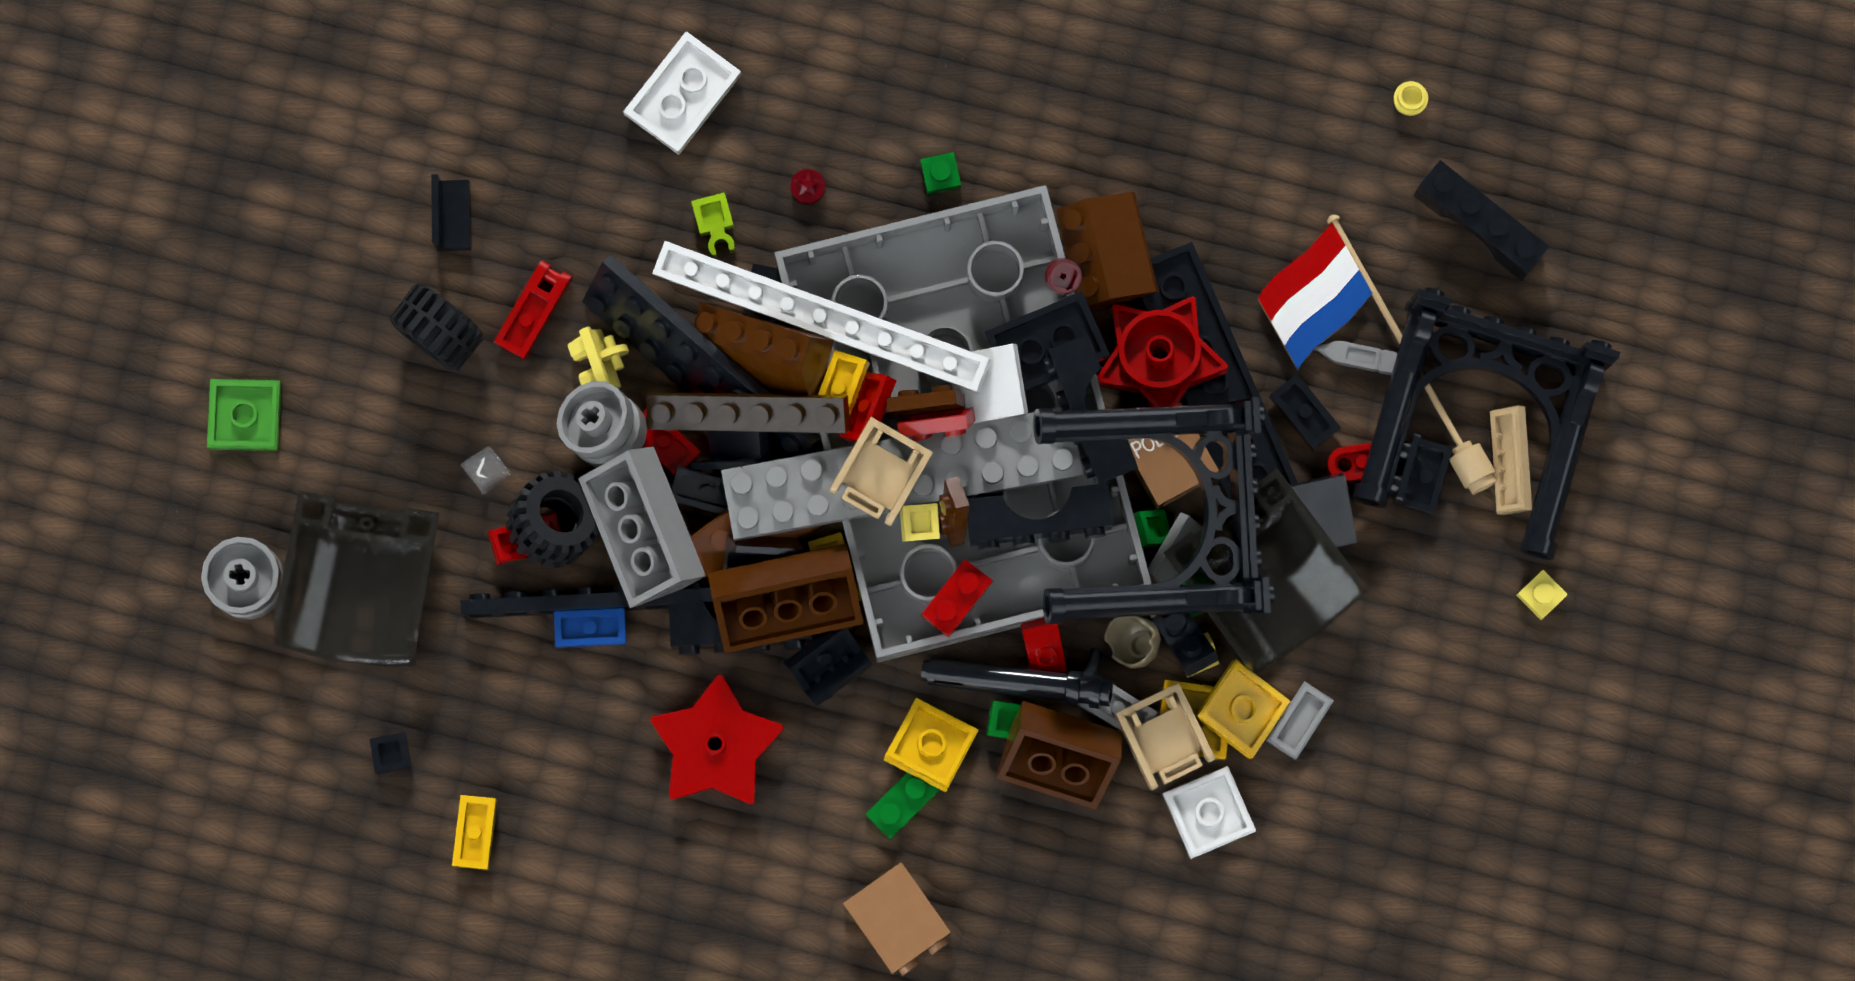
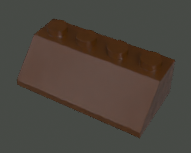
M699 303L694 327L771 394L818 395L827 370L834 340L725 305Z
M847 544L708 573L712 600L725 653L863 624Z

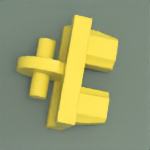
M585 327L579 330L580 337L570 342L568 348L574 361L580 362L587 358L589 359L591 369L579 374L581 385L592 381L607 382L620 388L621 384L616 371L624 368L621 357L629 353L628 346L626 344L616 345L614 336L604 337L602 329L591 330L590 327Z

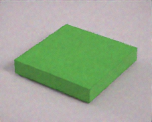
M210 379L207 448L209 450L279 451L282 382L280 380Z

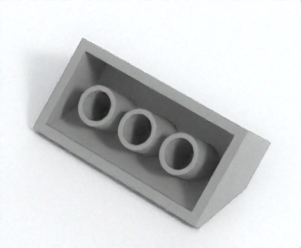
M654 447L627 450L578 478L630 608L681 590L706 576Z

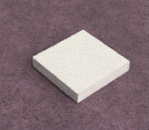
M1017 344L972 351L991 360L979 393L954 384L951 385L953 389L965 395L966 408L973 407L976 420L974 423L1028 414Z
M1228 766L1162 794L1190 859L1256 832Z

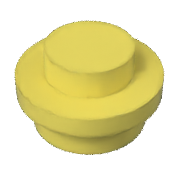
M1404 82L1397 87L1394 93V105L1404 115H1418L1427 106L1428 93L1417 82Z

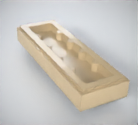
M1513 406L1490 411L1493 467L1496 471L1494 477L1497 480L1495 483L1496 512L1499 515H1508L1531 511L1532 498L1525 407Z

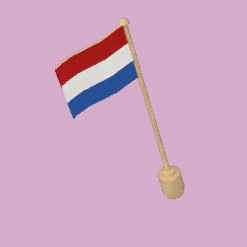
M1338 215L1329 216L1327 220L1329 226L1314 244L1275 275L1258 297L1261 307L1297 371L1310 353L1348 323L1371 295L1399 344L1402 339L1398 326L1339 224L1338 220L1340 217ZM1421 371L1419 380L1425 375L1423 371ZM1429 383L1424 389L1457 445L1452 450L1454 456L1449 461L1464 488L1469 489L1472 495L1478 494L1497 482L1494 477L1496 471L1480 443L1472 445L1471 441L1462 442Z

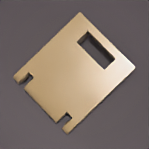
M870 417L833 481L829 492L835 494L839 490L841 483L848 485L841 499L876 519H879L885 507L890 509L891 511L887 514L884 523L891 526L933 452L875 418ZM883 432L913 449L907 461L877 445Z
M1179 683L1114 713L1117 723L1151 791L1158 788V784L1153 776L1156 772L1162 783L1167 784L1203 766L1197 755L1199 751H1202L1208 763L1215 760L1214 754ZM1164 698L1170 710L1141 724L1135 712Z

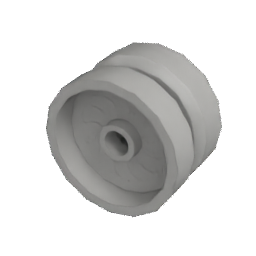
M592 381L578 386L564 400L557 418L558 434L566 447L595 468L627 450L642 448L645 443L647 433L645 415L622 391L607 382Z
M247 537L227 539L214 547L203 563L201 575L204 591L215 606L235 618L249 620L265 616L277 607L285 593L287 580L284 566L275 553L261 542ZM244 574H249V579L244 578L245 583L241 585V577Z

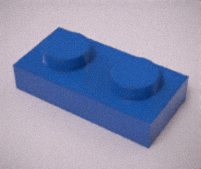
M625 608L554 612L556 648L627 645Z

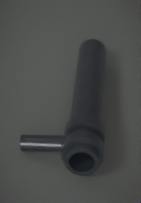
M1097 648L1089 650L1084 672L1070 670L1068 674L931 657L930 661L924 660L921 669V680L927 681L928 685L1065 701L1066 705L1080 707V704L1083 703L1089 704V708L1101 709L1102 706L1110 707L1113 694V679L1105 678V674H1098L1102 652Z

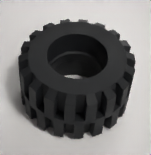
M415 284L389 316L392 325L405 338L450 370L459 371L484 339L481 329L471 319L439 294L423 285Z
M553 471L549 476L545 472L539 474L536 479L532 478L511 502L512 505L508 508L506 514L509 517L505 523L506 530L512 531L508 537L511 544L517 543L519 547L516 551L520 556L523 553L529 556L528 562L534 564L536 561H540L541 567L549 568L552 563L555 568H561L566 563L572 564L590 547L600 533L580 482L574 481V475L569 473L561 477L560 471ZM540 508H551L560 513L567 523L568 532H558L547 526L541 517Z

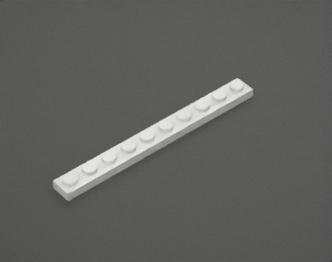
M667 241L663 244L652 273L657 277L819 336L832 339L841 344L976 393L980 391L991 362L989 358Z

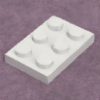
M686 31L623 112L626 117L679 155L742 74L739 69Z

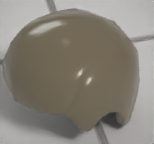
M1143 616L1115 617L1110 621L1104 640L1110 645L1114 660L1125 667L1135 669L1146 667L1158 656L1161 637L1158 628L1149 619Z

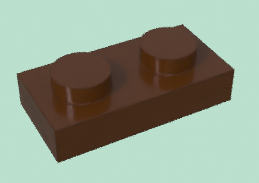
M951 385L932 387V392L919 394V390H902L898 392V397L887 398L888 412L896 417L966 408L965 395L953 389Z
M954 477L944 481L943 494L939 495L941 513L938 514L939 532L941 535L947 536L951 547L965 543L970 506L959 477Z

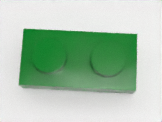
M906 773L865 815L891 840L940 789Z

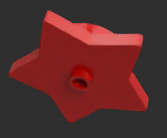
M1194 296L1163 310L1143 311L1117 304L1112 306L1117 347L1097 376L1099 387L1139 393L1151 408L1176 407L1181 403L1188 388L1228 372V364L1199 337L1196 298ZM1157 354H1163L1165 358L1159 359L1155 358L1154 356Z
M722 675L716 676L692 708L650 718V722L673 754L669 798L671 800L715 789L749 805L755 803L756 761L783 732L784 727L779 723L743 711ZM718 737L721 739L722 746L719 750L714 751L709 748L708 742L711 738Z

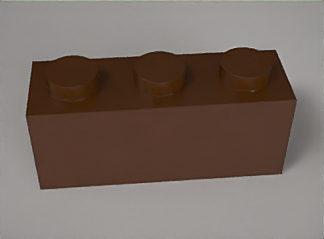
M1135 192L1087 198L1056 209L1067 258L1079 266L1082 274L1081 283L1075 292L1076 294L1081 291L1083 292L1091 311L1099 312L1111 308L1114 304L1120 305L1159 292Z
M1023 701L1010 727L996 779L1097 809L1121 761L1123 732Z

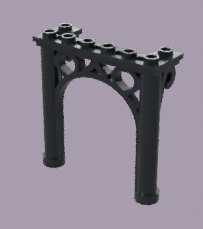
M1426 287L1424 290L1418 289L1405 305L1404 310L1408 311L1406 325L1360 483H1356L1352 498L1368 506L1386 508L1415 403L1422 390L1430 382L1442 375L1459 370H1483L1496 373L1523 387L1539 404L1547 420L1549 428L1548 452L1520 551L1535 558L1554 560L1558 547L1555 540L1595 396L1599 390L1604 372L1619 359L1621 352L1611 349V344L1601 340L1587 341L1580 348L1570 346V341L1564 338L1550 337V339L1538 336L1537 331L1529 327L1518 326L1515 329L1506 326L1504 321L1497 317L1484 316V318L1470 315L1471 311L1467 308L1456 305L1451 306L1452 299L1444 297V292L1430 287ZM1434 326L1440 328L1436 332H1433ZM1451 336L1461 340L1466 348L1464 357L1453 361L1447 359L1438 348L1439 338ZM1473 338L1497 345L1492 352H1480L1477 355L1478 358H1471L1475 353ZM1429 350L1430 356L1439 366L1432 369L1419 380L1426 353ZM1512 350L1537 358L1528 365L1525 374L1520 371L1523 365L1514 359ZM1501 356L1503 363L1497 362L1496 360ZM1547 366L1556 369L1562 377L1560 387L1543 390L1534 376L1536 368ZM1564 392H1567L1559 420L1550 399L1559 397Z
M1259 397L1231 401V404L1056 412L1052 408L1035 410L1033 430L1035 441L1038 445L1059 442L1150 439L1168 445L1177 451L1194 471L1204 500V527L1199 545L1189 563L1178 574L1166 581L1149 585L1073 589L1046 588L1043 593V614L1047 624H1063L1064 620L1240 610H1243V614L1271 613V605L1275 601L1274 587L1272 584H1269V577H1258V570L1262 567L1261 551L1257 549L1256 535L1260 532V519L1258 514L1255 513L1254 499H1257L1258 483L1256 478H1253L1252 464L1256 461V447L1251 442V435L1261 433V426L1265 423V411L1263 405H1260ZM1203 434L1204 436L1197 440L1192 450L1186 443L1173 435ZM1210 441L1219 443L1223 448L1224 464L1218 472L1209 470L1200 459L1204 448ZM1230 474L1231 500L1223 495L1219 485L1213 486L1211 479H1221ZM1217 505L1222 507V509H1220L1218 512ZM1232 515L1233 541L1221 536L1214 538L1215 531H1222L1224 521ZM1217 544L1223 545L1229 553V568L1223 575L1215 574L1206 560L1211 549ZM1198 569L1207 580L1211 581L1210 584L1181 585Z

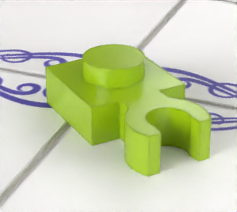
M725 192L691 201L700 236L711 234L708 242L710 255L713 258L717 257L715 246L719 242H725L730 253H734V241L729 234L725 233V230L734 228Z

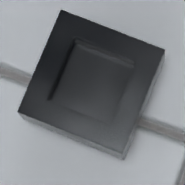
M405 732L369 739L375 773L377 775L412 768Z

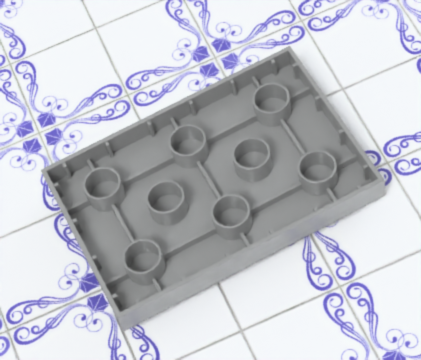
M1046 185L774 252L781 283L971 352L990 348L984 335L985 331L1075 294V292L1067 295L1058 294L1052 291L1045 282L1047 266L1056 259L1065 258ZM834 341L828 365L834 350L867 359L870 363L867 372L888 375L897 380L891 397H898V392L902 390H919V394L932 392V387L951 385V383L839 342ZM1096 374L1091 378L1086 388V410L1105 409ZM1056 380L1025 393L1028 413H1033L1036 409L1060 408L1055 392L1060 391ZM886 407L881 422L898 432L897 423L903 417H896L889 413L888 407ZM883 432L878 441L892 439L893 437ZM819 433L824 451L855 445L854 442H849L839 437L840 433ZM1079 444L1078 450L1080 459L1085 458V456L1082 451L1081 445ZM1083 471V477L967 499L1001 495L1007 506L1016 514L1028 519H1044L1056 514L1063 508L1070 496L1072 487L1098 483H1094L1093 477L1087 479ZM1123 475L1102 482L1108 483L1113 526L1111 530L1105 531L1106 536L1086 539L1083 533L1070 535L1071 540L1065 542L1050 543L1049 538L1035 539V544L1030 546L1014 547L1013 542L999 543V549L979 551L978 546L970 547L968 523L965 543L951 547L947 536L941 534L940 539L902 542L900 511L891 526L884 523L888 513L881 514L879 519L868 516L842 521L877 663L1021 627L1020 624L1042 619L1044 618L1043 593L1046 588L1073 589L1152 584ZM938 503V504H937L938 514H940V513H941V508H940V504ZM964 559H966L991 578L993 583L948 638L921 617V614Z

